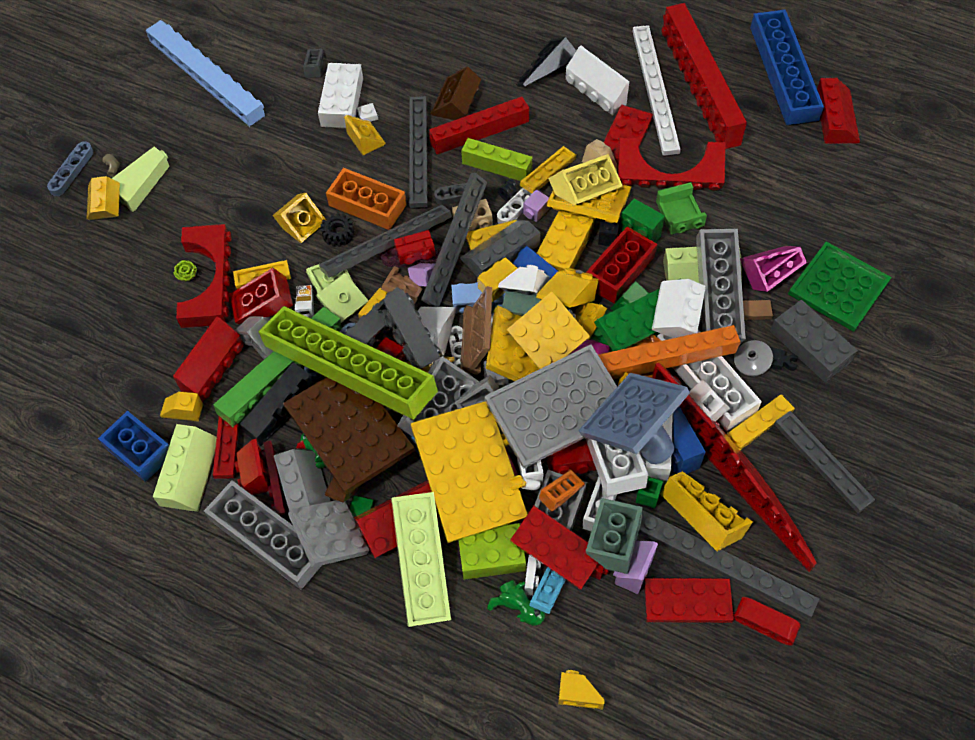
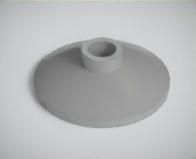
M757 340L743 343L734 355L736 368L747 376H758L765 373L773 362L771 348L766 343ZM750 354H756L755 357H749Z

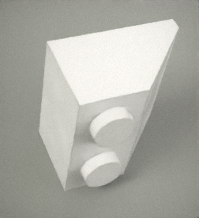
M527 265V268L519 267L501 281L498 287L508 292L537 295L550 280V276L546 275L544 270L538 269L537 266Z

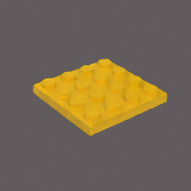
M623 185L618 189L577 205H573L558 197L553 190L548 199L547 206L552 207L554 210L569 211L571 214L586 215L592 219H603L608 223H618L630 194L631 186Z
M498 305L494 309L486 369L512 381H517L539 370V367L507 331L522 316L515 315Z

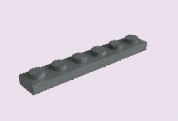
M791 411L775 421L774 425L858 514L874 502L875 499Z

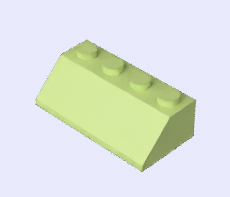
M697 247L666 248L663 259L666 281L681 278L699 283ZM740 261L741 281H742V263H741V261Z
M176 424L153 494V498L159 506L199 511L215 458L216 436L194 426Z

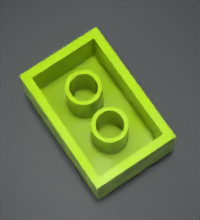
M520 523L504 525L459 539L463 579L526 571L524 551L510 542Z

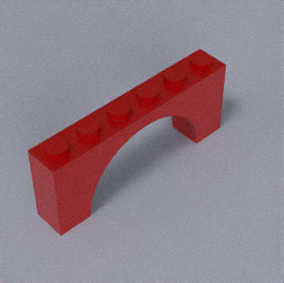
M620 138L617 174L622 185L631 186V184L638 185L639 187L656 185L658 188H665L691 182L695 190L701 188L719 190V188L723 187L725 180L726 142H708L703 159L694 168L683 173L667 174L657 171L646 163L640 154L638 139Z
M225 224L182 227L181 243L185 252L199 253L207 256L216 264V272L212 283L203 293L191 300L177 303L176 319L181 328L210 326L216 317L221 318L225 322L226 317L229 315L226 302H229L227 286H230V280L227 271H230L228 257L231 256L229 246L231 232L227 231Z

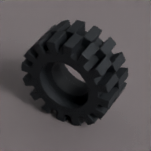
M333 213L331 217L326 216V220H322L320 226L323 240L328 245L331 244L332 247H335L337 244L338 247H341L342 243L345 246L347 245L346 241L351 242V238L354 237L352 221L348 216L346 217L345 214L340 216V213L334 216ZM336 227L344 228V230L339 233L331 232V230Z

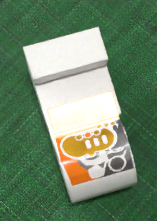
M312 285L297 286L295 312L302 314L301 311H309L308 314L302 315L312 318L314 316Z

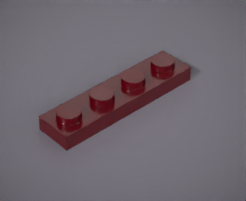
M272 441L263 442L265 450L261 451L263 461L267 462L268 465L265 468L267 480L270 479L271 485L268 486L270 498H274L271 508L283 519L288 520L281 480L274 459V455H276Z

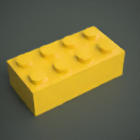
M559 210L537 254L558 271L565 270V268L574 269L594 230L595 219L589 218L586 215L571 214L569 211Z

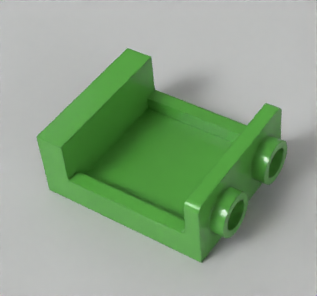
M691 182L659 190L657 193L656 203L661 214L665 215L664 220L671 234L683 233L686 230L698 229L705 225L707 215L706 213H701L692 195L694 187Z

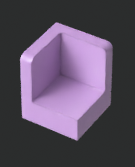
M419 263L409 267L410 279L419 286H427L435 264Z

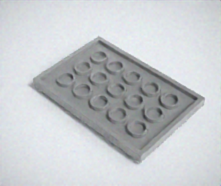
M589 345L484 396V400L524 469L585 438L578 430L617 388V385L593 346Z

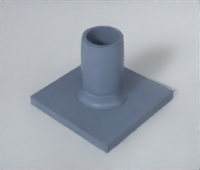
M629 373L578 431L583 437L634 454L640 452L650 464L662 463L671 457L675 448L662 425L690 394V391L686 386Z

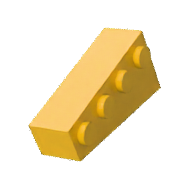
M683 471L670 476L660 493L716 551L742 539L753 523L750 519L746 518L744 520L737 515L738 511L732 506L728 508L719 502L720 498L715 494L705 492L704 486Z

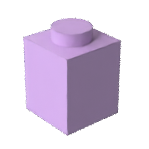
M535 190L523 203V214L528 219L538 222L550 209L547 206L549 197Z

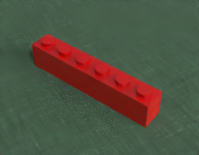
M519 97L429 129L430 143L438 155L463 146L468 138L480 140L529 122V107L524 98Z

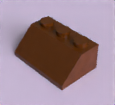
M468 66L447 77L430 114L450 120L465 117L469 112V106L474 101L473 97L479 89L481 78Z

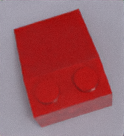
M274 268L269 269L230 293L235 323L237 324L243 323L249 316L269 317L275 315L283 306L287 308L293 306L287 277Z

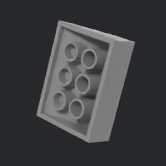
M443 356L433 362L428 371L429 374L434 376L438 392L414 420L403 415L397 426L414 437L410 426L411 423L457 410L458 407L454 402L479 381Z

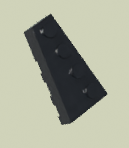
M293 362L249 415L244 418L241 423L244 433L252 440L257 439L258 444L262 446L263 442H266L291 418L283 403L313 386L310 375Z

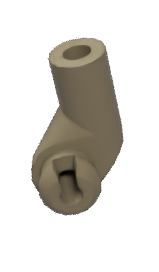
M106 154L102 160L103 163L106 162V165H109L107 175L114 177L117 174L119 162L114 155Z

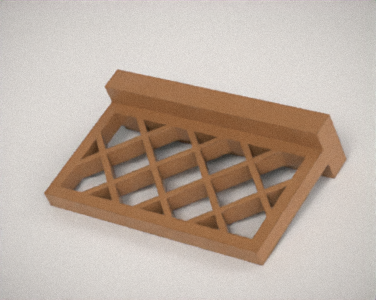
M489 286L484 289L473 307L466 305L463 310L460 369L475 375L481 372V360L490 350L492 287Z

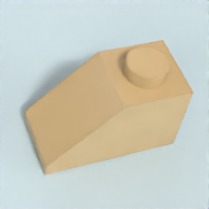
M596 139L586 146L582 159L583 163L609 154L616 172H618V166L612 150L604 142Z

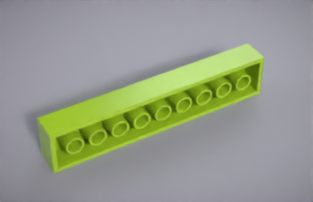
M285 306L258 331L265 347L413 420L438 392L433 375Z

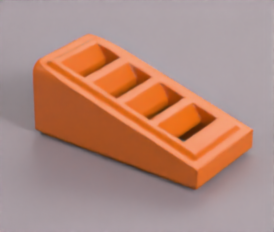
M570 470L541 489L539 499L553 512L578 492L585 483ZM569 479L575 486L572 487L566 480Z

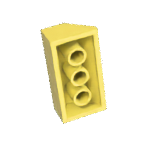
M609 154L567 168L548 178L555 195L573 205L623 186Z

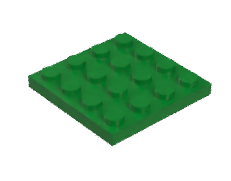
M826 241L791 287L788 295L799 301L803 300L809 307L854 332L892 277Z

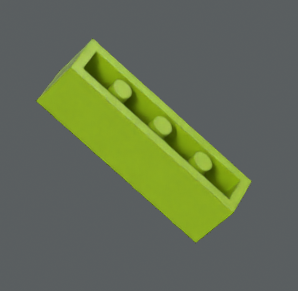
M470 138L466 140L461 150L462 164L518 181L524 179L532 171V156Z

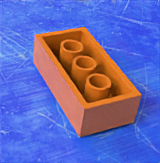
M346 168L341 170L326 192L330 207L388 230L392 228L407 205L405 191Z

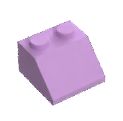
M636 541L628 574L614 571L613 576L616 577L615 584L638 594L653 561L658 543Z

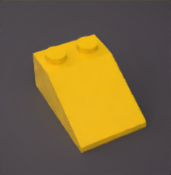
M565 268V270L558 271L537 293L536 298L543 299L550 292H553L560 302L569 308L595 300L599 279L593 278V275L589 273L579 274L576 273L575 269Z

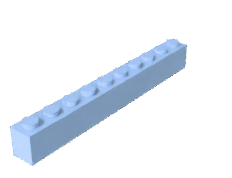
M160 20L146 29L148 38L154 46L249 127L265 116L264 106L260 100H256L249 91H245L238 82H234L229 74H225L218 65L215 66L208 57L203 56L201 51L195 49L188 40H184L179 32L176 33L169 24L166 25Z

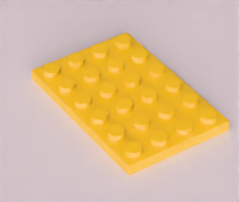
M485 401L410 424L431 492H434L435 505L447 543L525 519L528 514L519 489H510L513 483L508 479L514 477V473L497 422Z

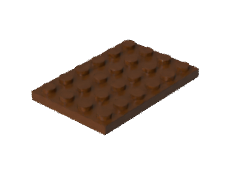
M328 377L283 403L285 409L345 494H348L415 451L414 446L382 404Z

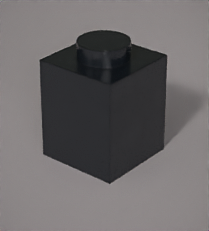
M601 219L598 245L610 246L617 238L619 220L618 223H608Z

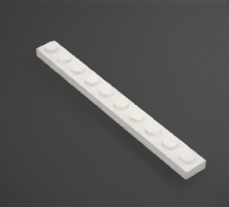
M649 25L633 27L632 32L662 155L680 154V146Z

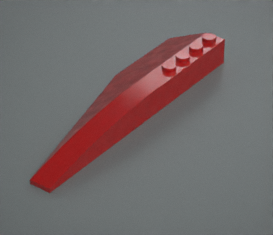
M659 362L655 364L652 378L681 385L680 380L673 376ZM689 394L679 406L706 451L705 456L807 571H812L817 562L779 499L748 458L719 427L717 420L713 421Z

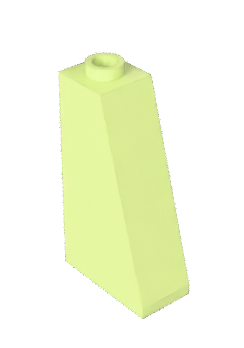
M155 147L151 148L112 178L120 182L119 201L132 212L138 208L169 168L168 156L164 151H159Z

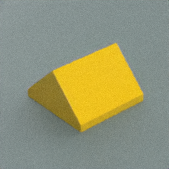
M345 115L347 134L362 155L385 145L384 140L370 121Z

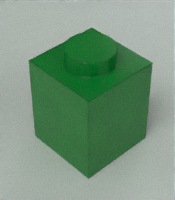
M648 476L646 488L638 490L636 503L655 508L663 481Z

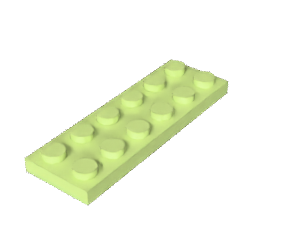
M434 492L393 497L391 502L408 627L451 620Z

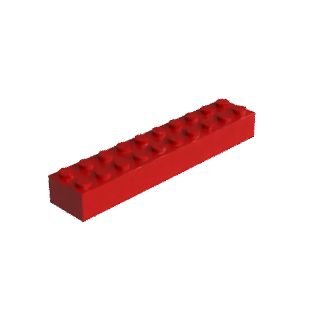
M685 3L666 7V12L663 15L664 25L661 28L662 35L666 37L668 47L672 49L673 57L677 59L679 69L683 71L685 81L689 83L691 93L695 95L697 105L701 107L703 117L707 119L709 129L713 131L715 141L726 142L725 149L741 146L747 122Z

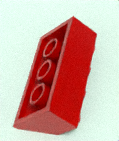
M820 78L817 91L824 106L820 119L825 144L859 143L860 139L850 89L838 78Z
M215 318L173 375L181 392L197 393L202 403L205 398L210 396L216 383L220 382L223 373L232 365L233 359L242 351L244 345L241 336L221 318Z

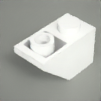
M704 379L690 390L691 397L713 421L719 419L730 409Z

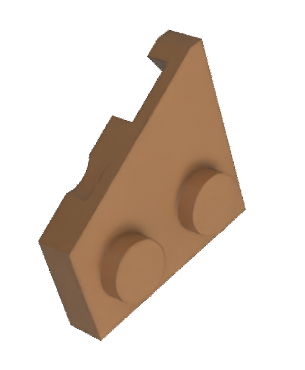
M394 266L384 281L381 290L390 292L396 287L400 290L403 289L405 293L409 294L415 304L422 292V288L407 275L404 277L398 273L399 268Z

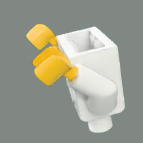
M502 434L501 437L503 439L504 446L506 447L507 445H509V442L507 441L505 435ZM517 458L520 475L508 479L513 483L510 489H539L540 485L543 484L541 460L523 469Z

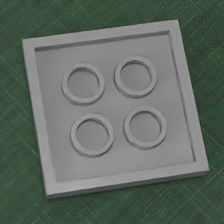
M336 500L291 509L288 513L312 567L363 556L369 552V548L346 501L342 503Z

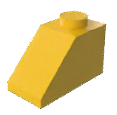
M177 392L165 398L160 416L162 418L199 421L203 403L197 393Z
M567 670L566 673H561L558 704L603 710L604 699L584 675L579 674L575 670Z

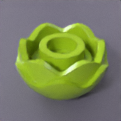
M183 260L174 267L173 273L180 281H190L195 277L197 268L191 261Z

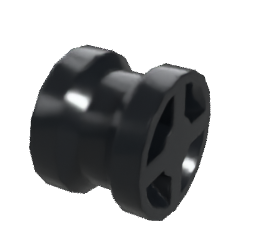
M507 179L504 185H501L497 191L502 199L509 201L520 189L513 180Z

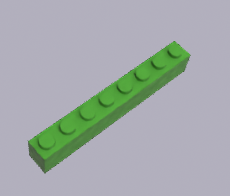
M323 307L311 318L336 331L342 329L341 319L326 307ZM273 351L213 404L216 414L230 424L231 427H234L237 423H241L293 362L299 367L302 365Z

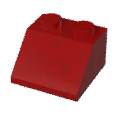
M257 439L251 440L236 453L238 461H235L237 473L240 472V478L237 479L238 485L251 495L268 492L269 481L265 474L266 464L263 461L262 450Z

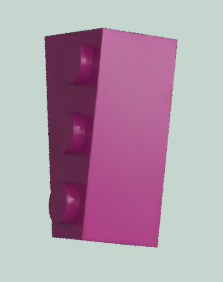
M783 246L740 258L753 290L766 292L807 263L801 247Z

